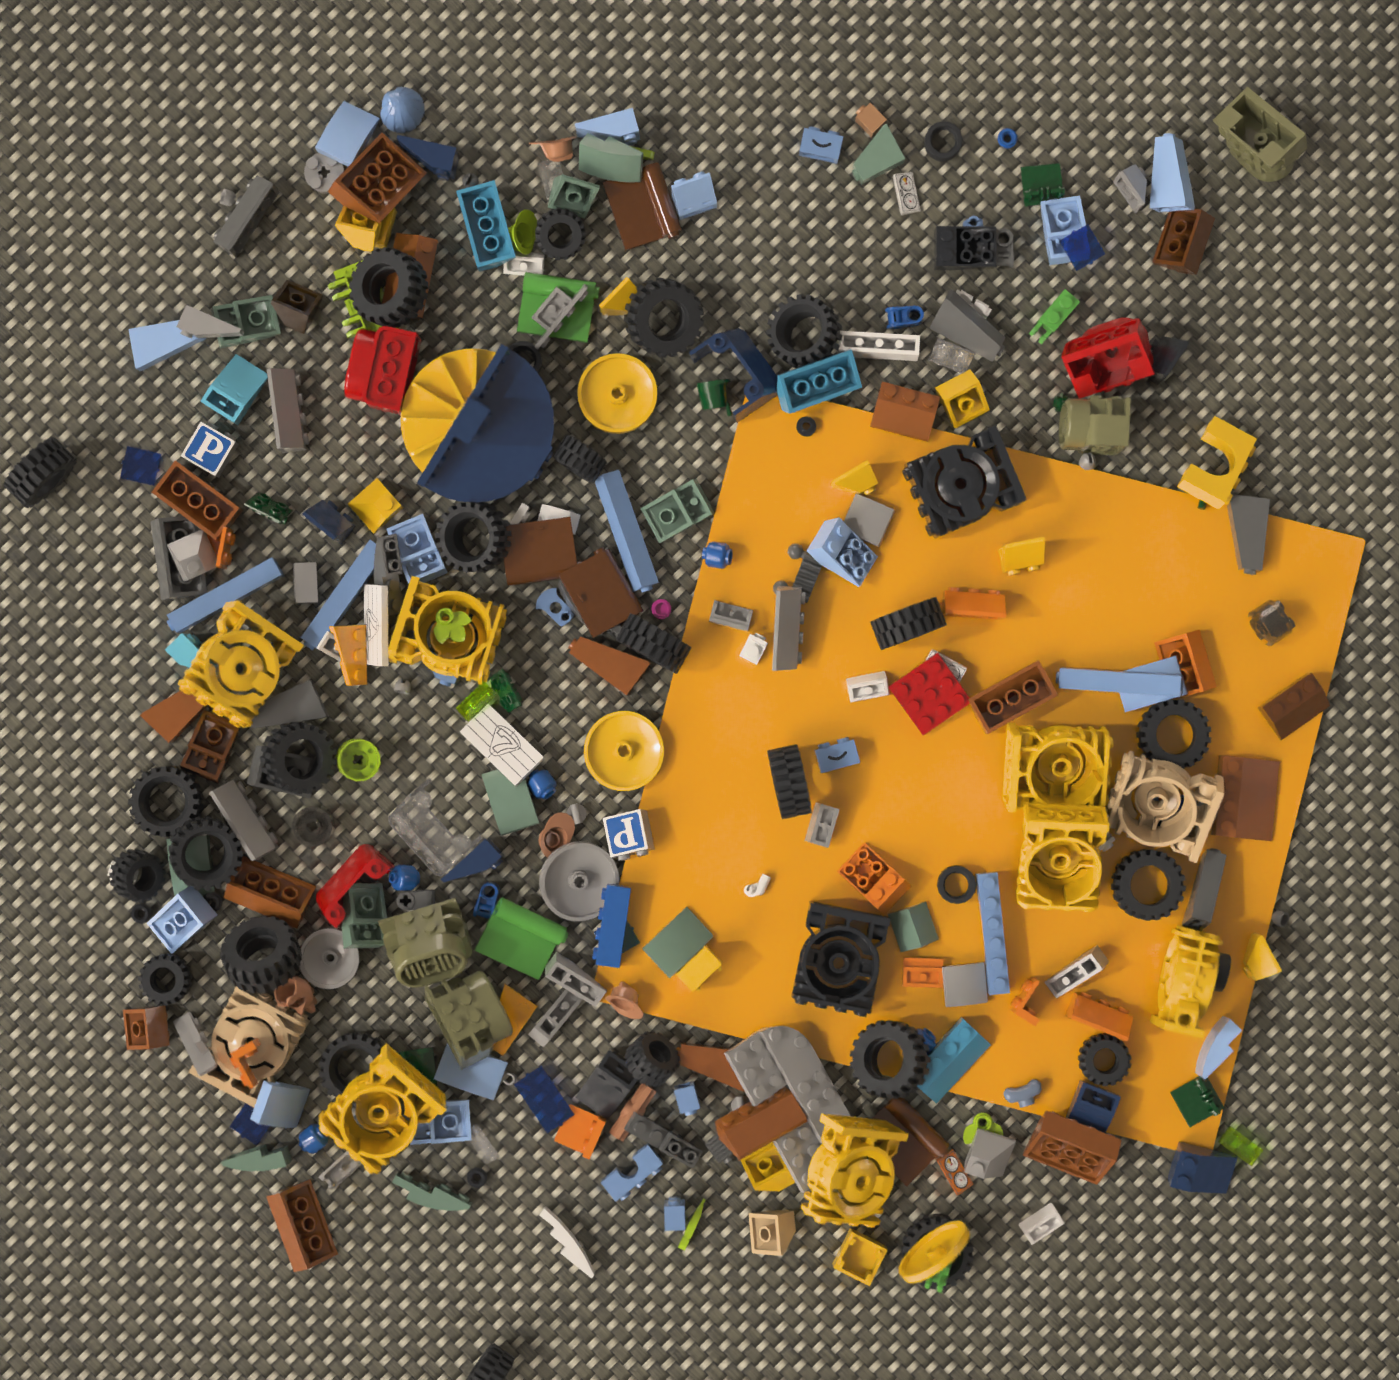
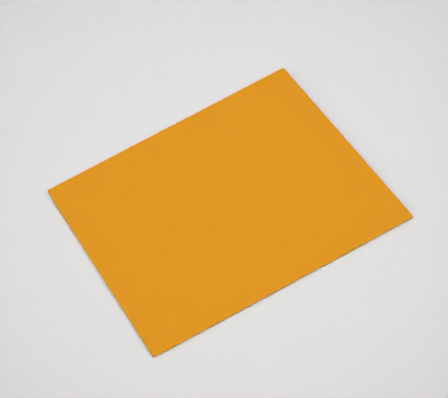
M777 395L738 422L707 541V545L710 542L728 544L733 551L732 562L726 568L719 569L708 567L705 559L702 561L682 641L692 648L678 673H673L659 727L664 744L663 762L657 775L644 786L639 809L647 810L655 849L650 850L648 855L637 856V854L630 855V859L625 860L619 885L630 886L631 893L620 968L598 965L594 980L607 990L600 1002L610 1004L606 1000V996H610L613 988L619 986L620 982L624 981L638 992V1006L643 1013L743 1039L765 1027H790L799 1031L808 1039L818 1058L850 1066V1062H853L850 1050L854 1051L855 1046L852 1045L854 1039H859V1032L867 1030L866 1026L871 1023L876 1024L877 1021L890 1020L909 1024L910 1027L916 1029L926 1028L936 1037L935 1043L937 1044L962 1017L991 1045L948 1092L1041 1116L1046 1110L1052 1111L1066 1118L1078 1083L1082 1080L1121 1096L1106 1133L1172 1150L1177 1149L1179 1141L1213 1150L1223 1110H1221L1219 1115H1212L1189 1128L1170 1092L1198 1077L1195 1069L1202 1045L1214 1025L1222 1016H1225L1242 1030L1228 1044L1233 1052L1208 1076L1223 1106L1225 1104L1256 981L1252 977L1248 978L1243 970L1245 967L1243 963L1251 934H1261L1266 941L1323 714L1322 711L1290 735L1280 740L1258 707L1306 673L1311 672L1322 686L1327 697L1365 540L1268 514L1262 571L1256 572V575L1244 574V570H1238L1227 505L1224 504L1218 510L1207 504L1206 509L1201 510L1197 508L1200 499L1188 493L1094 469L1085 470L1078 465L1008 447L1005 448L1027 500L1018 506L1002 512L992 508L982 519L934 539L933 536L929 537L926 531L925 517L921 518L918 512L919 502L917 499H913L910 492L912 485L910 481L905 480L902 470L905 468V463L909 461L911 462L951 445H968L971 438L932 428L928 442L870 427L873 416L872 412L829 401H824L789 414L782 411ZM746 396L744 398L743 405L748 402ZM811 417L815 421L816 430L813 435L804 437L797 432L796 425L800 418ZM804 423L803 429H810V425L808 423ZM993 450L984 452L990 457L995 466L998 467L992 452ZM959 454L961 461L975 463L970 459L964 458L963 454ZM938 459L940 468L935 477L936 493L945 505L957 509L960 516L964 517L960 507L948 504L939 494L938 477L944 467L941 460ZM868 460L878 485L875 486L876 490L868 495L863 493L861 496L895 510L879 547L863 541L878 557L860 587L826 567H821L808 603L801 604V612H804V624H800L799 632H803V644H799L798 652H802V663L798 664L797 669L772 671L776 594L773 592V585L777 581H785L788 586L792 587L803 561V558H790L787 552L788 547L796 543L801 545L804 551H807L824 521L839 517L844 521L855 494L833 488L831 486L832 480ZM975 463L977 467L981 470L983 478V490L981 495L977 499L981 509L983 510L984 505L981 499L985 494L987 482L982 468L977 463ZM998 473L1000 492L1007 489L1002 474ZM998 499L994 503L999 504ZM1040 537L1045 538L1044 564L1039 566V570L1028 572V569L1025 568L1021 569L1019 574L1008 576V572H1002L998 549L1006 544ZM948 587L960 588V592H968V589H980V593L987 594L988 590L1000 591L1001 595H1005L1006 618L1002 620L944 616L946 626L880 650L870 623L884 615L933 597H937L942 610L943 592L945 590L948 591ZM714 600L753 610L748 632L709 622ZM1200 629L1217 687L1173 700L1180 699L1185 702H1191L1195 704L1194 707L1200 708L1203 711L1202 715L1207 716L1209 720L1207 725L1211 726L1212 732H1209V737L1212 738L1211 743L1207 745L1209 748L1207 753L1202 755L1203 758L1195 762V765L1186 767L1184 770L1190 777L1203 774L1214 778L1218 772L1219 755L1280 762L1272 841L1211 835V826L1198 861L1195 863L1189 861V856L1174 852L1170 845L1162 847L1144 845L1133 838H1128L1127 833L1121 832L1120 835L1115 834V829L1110 828L1109 833L1116 840L1112 842L1113 846L1105 852L1103 850L1100 851L1102 874L1098 908L1096 910L1084 912L1082 910L1024 909L1017 903L1016 898L1021 847L1025 839L1022 829L1024 812L1023 809H1017L1016 812H1008L1002 799L1007 724L985 735L969 704L923 736L890 689V695L850 703L846 679L885 671L889 686L924 662L930 651L934 649L967 668L960 680V684L971 698L1039 660L1058 696L1009 723H1016L1017 726H1033L1038 732L1055 725H1066L1074 728L1081 726L1082 729H1087L1088 726L1099 729L1100 726H1104L1106 730H1109V736L1113 737V748L1109 751V756L1112 758V766L1108 768L1110 787H1107L1106 794L1109 796L1111 788H1115L1116 782L1114 781L1117 771L1122 769L1121 761L1124 753L1128 754L1129 751H1133L1136 757H1140L1143 753L1142 748H1139L1137 744L1140 743L1139 738H1136V732H1139V727L1137 726L1143 719L1141 716L1152 705L1125 712L1119 692L1062 689L1056 683V673L1060 672L1062 667L1125 671L1159 661L1155 642ZM755 633L766 638L765 642L768 643L757 665L739 656L749 635L754 636ZM1170 715L1159 723L1156 737L1158 744L1164 751L1176 755L1188 749L1193 739V731L1186 719L1178 715ZM849 737V740L855 741L860 763L820 773L814 751L818 749V745L827 742L830 743V746L838 744V739ZM1071 742V744L1074 745V746L1078 749V751L1080 752V754H1081V756H1082V759H1083V769H1084V766H1085V756H1084V753H1083L1082 749H1081L1076 743ZM797 744L812 813L815 802L840 809L829 848L804 841L812 813L787 819L781 818L767 750ZM1037 757L1034 762V771L1039 780L1045 783V791L1048 792V783L1041 778L1037 769ZM1065 762L1057 763L1056 767H1062ZM1023 776L1019 778L1018 783H1026ZM1137 787L1132 790L1131 800L1134 808L1137 810L1135 805V791ZM1178 787L1180 795H1184L1183 790ZM1137 810L1136 819L1139 820L1141 813ZM1162 820L1158 821L1157 826H1160ZM863 843H866L911 885V888L885 915L837 872ZM1213 848L1220 850L1222 854L1227 856L1212 921L1202 931L1220 936L1219 940L1223 941V943L1218 945L1219 952L1230 955L1231 967L1225 988L1221 992L1213 990L1208 1009L1199 1020V1028L1205 1030L1204 1038H1198L1163 1030L1152 1024L1150 1018L1151 1014L1158 1016L1160 1010L1158 1008L1159 981L1169 941L1175 935L1171 933L1172 929H1176L1177 926L1184 927L1182 922L1202 854L1207 849ZM1148 849L1163 852L1176 860L1175 863L1177 865H1180L1182 869L1181 874L1185 876L1183 885L1186 886V891L1182 892L1184 898L1182 902L1179 901L1177 904L1179 906L1177 910H1172L1170 912L1171 915L1168 917H1161L1160 920L1150 921L1138 919L1125 913L1117 905V900H1114V891L1111 889V884H1113L1112 873L1116 872L1115 867L1117 863L1120 864L1122 862L1121 859L1124 856H1129L1133 851ZM1058 856L1056 859H1061L1064 856ZM954 865L968 869L974 877L975 873L998 872L1010 993L989 995L987 993V1003L945 1007L944 986L943 988L902 987L903 957L943 958V967L984 962L985 965L983 930L977 888L968 901L954 904L946 901L939 894L937 881L943 870ZM1147 865L1141 867L1132 876L1131 892L1134 898L1141 904L1150 905L1157 903L1166 893V876L1156 866ZM961 873L950 874L945 880V889L952 896H962L968 889V880ZM762 874L771 877L764 894L748 897L744 893V887L748 884L758 883ZM809 901L889 917V913L926 901L939 940L920 948L900 952L890 922L885 943L877 947L880 966L871 1014L862 1017L854 1015V1011L847 1010V1013L835 1011L834 1007L827 1006V1009L815 1007L814 1003L807 1002V1005L795 1003V999L791 997L801 948L809 935H811L805 926ZM686 907L714 935L706 945L722 961V970H715L700 985L701 990L699 992L697 990L692 992L676 973L669 978L642 949ZM827 914L825 926L844 924L845 918ZM858 920L850 922V926L860 930L866 936L868 922ZM810 927L813 932L819 929L815 927ZM831 937L824 940L820 945L812 944L810 947L820 949L829 941L844 940L856 947L861 958L872 960V955L863 954L861 948L853 940L846 937ZM872 939L871 942L875 944L879 940ZM1098 945L1109 960L1105 968L1065 994L1055 998L1045 984V981L1079 956ZM841 957L835 958L833 961L834 967H842L844 959ZM806 965V969L814 970L817 978L822 983L832 988H844L852 985L858 979L867 981L868 977L857 975V977L848 984L833 985L826 982L820 976L817 967ZM1031 977L1036 978L1040 982L1025 1006L1037 1013L1035 1017L1040 1020L1036 1027L1012 1012V1006H1010L1016 995L1019 996L1023 991L1021 986L1027 978L1030 980ZM1082 991L1092 995L1091 1000L1098 1002L1099 999L1111 1003V1008L1117 1010L1118 1006L1129 1010L1128 1014L1133 1016L1128 1041L1118 1038L1129 1049L1131 1068L1127 1070L1129 1072L1128 1075H1124L1121 1082L1117 1081L1116 1085H1097L1084 1076L1079 1068L1078 1055H1080V1047L1082 1048L1084 1045L1083 1042L1085 1040L1088 1041L1092 1035L1097 1036L1100 1033H1108L1066 1016L1074 993L1080 995ZM890 1040L879 1050L877 1065L882 1075L895 1077L901 1070L903 1053L898 1043ZM1109 1048L1100 1049L1093 1059L1095 1068L1099 1071H1107L1112 1068L1115 1063L1114 1052ZM1032 1079L1038 1080L1041 1083L1042 1090L1040 1094L1034 1096L1035 1103L1020 1108L1018 1102H1008L1003 1095L1005 1089L1022 1087Z

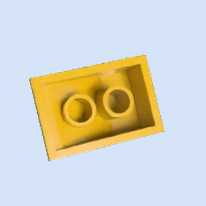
M1040 537L1006 544L998 549L1002 572H1008V576L1019 574L1020 570L1025 568L1028 569V572L1039 570V566L1044 564L1045 538Z

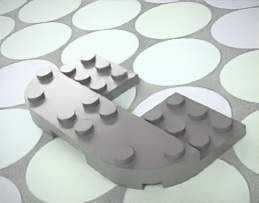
M765 1027L729 1049L724 1055L753 1106H757L785 1085H788L808 1122L774 1140L773 1143L800 1192L805 1193L810 1189L808 1187V1169L811 1159L822 1144L821 1138L825 1124L820 1122L821 1114L850 1116L808 1039L802 1033L790 1027Z

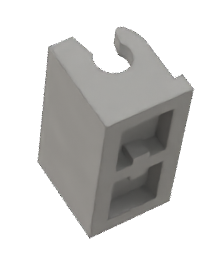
M316 562L294 563L295 604L317 603Z
M714 600L709 622L748 632L753 610Z
M815 802L804 841L829 848L840 809Z
M346 1151L319 1178L322 1181H326L330 1189H335L362 1163L352 1159L349 1152Z

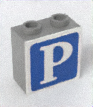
M200 422L181 457L220 478L239 444L234 441L236 437L226 431L224 435L218 432L219 427L208 422L206 425Z
M638 809L603 818L610 857L623 861L630 859V855L644 856L648 855L650 850L655 849L647 810Z

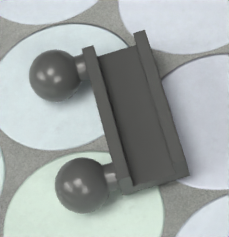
M791 544L787 550L789 557L792 559L803 558L792 587H802V592H806L805 603H808L822 565L807 551H804L801 545ZM777 581L773 585V592L776 594L778 586H788L785 581Z

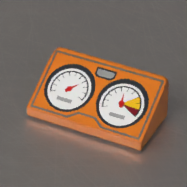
M953 1149L945 1157L936 1159L957 1196L973 1185L968 1174L964 1173V1167Z

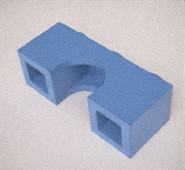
M649 1143L632 1156L638 1165V1170L635 1174L626 1176L618 1168H615L601 1180V1184L615 1202L618 1199L623 1201L631 1194L630 1190L635 1186L639 1188L646 1182L645 1178L650 1174L654 1176L662 1170L663 1160Z

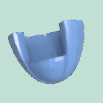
M396 87L395 90L388 91L383 97L382 110L380 112L383 124L389 130L396 131L397 133L414 130L423 118L425 111L423 99L415 90L408 87Z

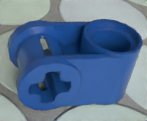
M897 306L885 309L888 315L887 329L889 330L918 326L923 321L924 312L919 306ZM913 311L920 314V318L916 321L911 320L909 314Z
M489 881L481 887L473 917L481 916L490 919L497 905L500 892L497 883ZM487 886H492L495 889L494 896H488L485 893Z

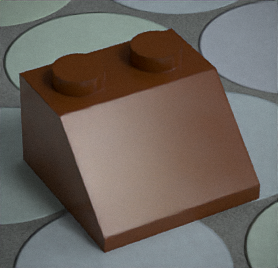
M165 1005L123 1010L127 1050L153 1049L170 1045V1033L167 1025L168 1015Z

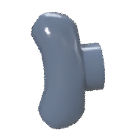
M1032 1079L1022 1087L1005 1089L1003 1095L1008 1102H1018L1020 1108L1035 1103L1034 1096L1040 1094L1042 1086L1040 1081Z

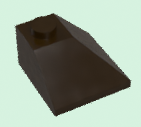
M286 280L271 300V305L286 327L305 334L312 324L323 295Z

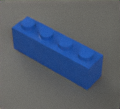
M608 883L607 888L602 889L601 900L605 901L604 908L600 907L598 919L602 920L601 928L597 927L595 939L599 940L598 948L594 947L592 959L596 960L595 965L620 968L631 893L630 886Z

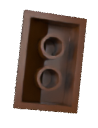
M1202 209L1169 212L1152 263L1180 273L1197 275L1215 218Z
M1311 672L1297 679L1260 705L1258 709L1279 739L1282 740L1327 709L1330 704L1322 686Z

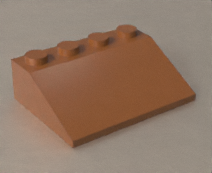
M381 133L333 182L328 193L343 206L380 224L427 172L385 134Z
M1219 755L1217 775L1223 776L1224 795L1212 823L1211 835L1272 841L1280 762Z
M1046 1110L1040 1118L1022 1156L1097 1185L1117 1161L1122 1140L1112 1134H1105L1097 1131L1094 1127L1082 1125L1074 1119H1067L1059 1116L1056 1112Z

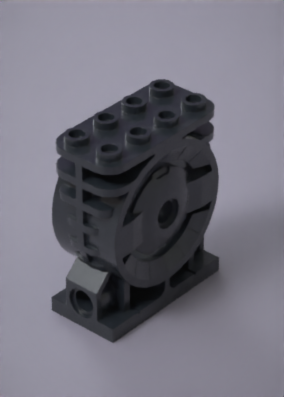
M996 425L973 435L968 445H951L933 453L931 452L926 456L905 463V468L902 470L905 480L910 481L912 485L910 492L913 499H917L919 502L918 512L921 518L925 517L926 531L929 537L933 536L934 539L982 519L992 508L1002 512L1018 506L1027 500ZM993 450L992 452L998 467L995 466L990 457L984 452ZM959 454H963L964 458L977 463L985 474L987 486L985 494L981 499L984 505L983 510L977 500L983 490L982 475L975 465L961 461ZM938 459L941 460L944 467L938 477L939 494L948 504L960 507L964 517L960 516L957 509L945 505L936 493L935 477L940 468ZM998 473L1002 474L1007 489L1000 492ZM957 479H962L965 482L964 489H958L955 486ZM996 499H998L999 504L994 503Z
M809 901L805 926L811 935L803 944L798 960L791 997L795 999V1003L807 1005V1002L814 1003L815 1007L827 1009V1006L834 1007L835 1011L847 1013V1010L854 1011V1015L862 1017L871 1014L880 966L877 947L885 943L891 919L887 916ZM827 914L845 918L844 924L825 926ZM853 920L868 922L866 936L860 930L850 926V922ZM810 927H815L819 929L813 932ZM831 937H846L853 940L861 948L863 954L872 955V960L861 958L856 947L844 940L829 941L820 949L810 947L812 944L820 945L824 940ZM872 939L879 940L875 944L871 942ZM837 957L844 959V965L840 968H836L833 965V961ZM806 965L817 967L820 976L826 982L833 985L848 984L857 975L868 977L867 981L858 979L848 987L832 988L822 983L817 978L814 970L806 969Z

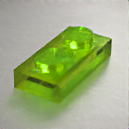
M483 682L482 685H479L456 707V710L469 722L497 694L486 682Z
M1231 1126L1226 1129L1218 1143L1250 1166H1253L1263 1152V1149Z

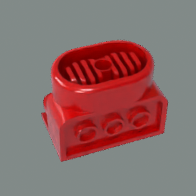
M1118 318L1091 327L1081 337L1067 342L1061 356L1079 399L1102 391L1110 392L1117 386H1128L1136 380L1155 374L1152 367L1154 359L1150 351L1151 345L1148 332L1139 318Z
M382 326L377 331L360 328L354 338L344 386L345 397L365 402L370 408L401 416L403 401L413 381L422 341L417 332L389 326Z

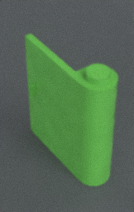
M525 272L517 332L542 336L546 329L531 317L557 286L569 297L573 298L580 288L586 284L588 286L586 290L588 292L587 296L581 302L578 300L574 304L576 309L569 317L565 315L561 320L563 325L556 333L552 331L548 337L588 343L594 300L599 298L600 287H596V282Z
M502 897L498 901L474 950L539 980L555 946L566 941L568 932H566V927Z

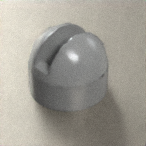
M224 189L221 193L220 204L226 206L233 205L235 203L234 199H236L235 193Z
M1084 453L1079 460V466L1085 470L1093 469L1096 463V457L1092 453Z
M403 679L398 680L394 691L401 694H410V682L406 680L403 683Z

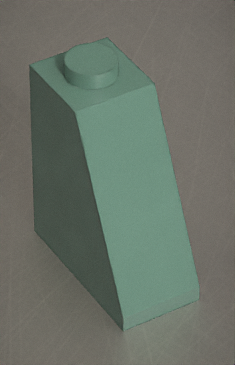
M887 124L882 126L853 164L854 170H852V174L855 180L860 181L862 185L903 164L905 161V157Z

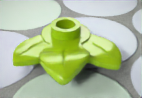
M449 608L440 609L435 616L437 624L434 628V635L436 640L440 644H443L448 638L455 642H464L466 637L464 626L471 622L470 617L462 611L453 612ZM448 616L449 620L443 621L442 617Z
M981 1112L975 1115L973 1123L965 1128L963 1140L965 1144L972 1143L977 1128L1002 1136L1003 1130L1000 1125L993 1122L989 1114ZM981 1119L986 1120L984 1126L979 1125Z

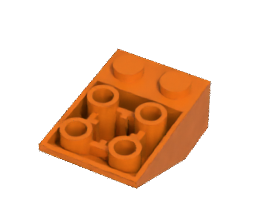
M863 843L837 871L883 915L911 888V885L866 843Z

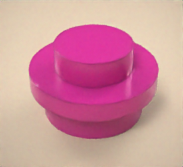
M664 599L656 600L651 608L652 614L658 619L667 618L671 613L670 603Z

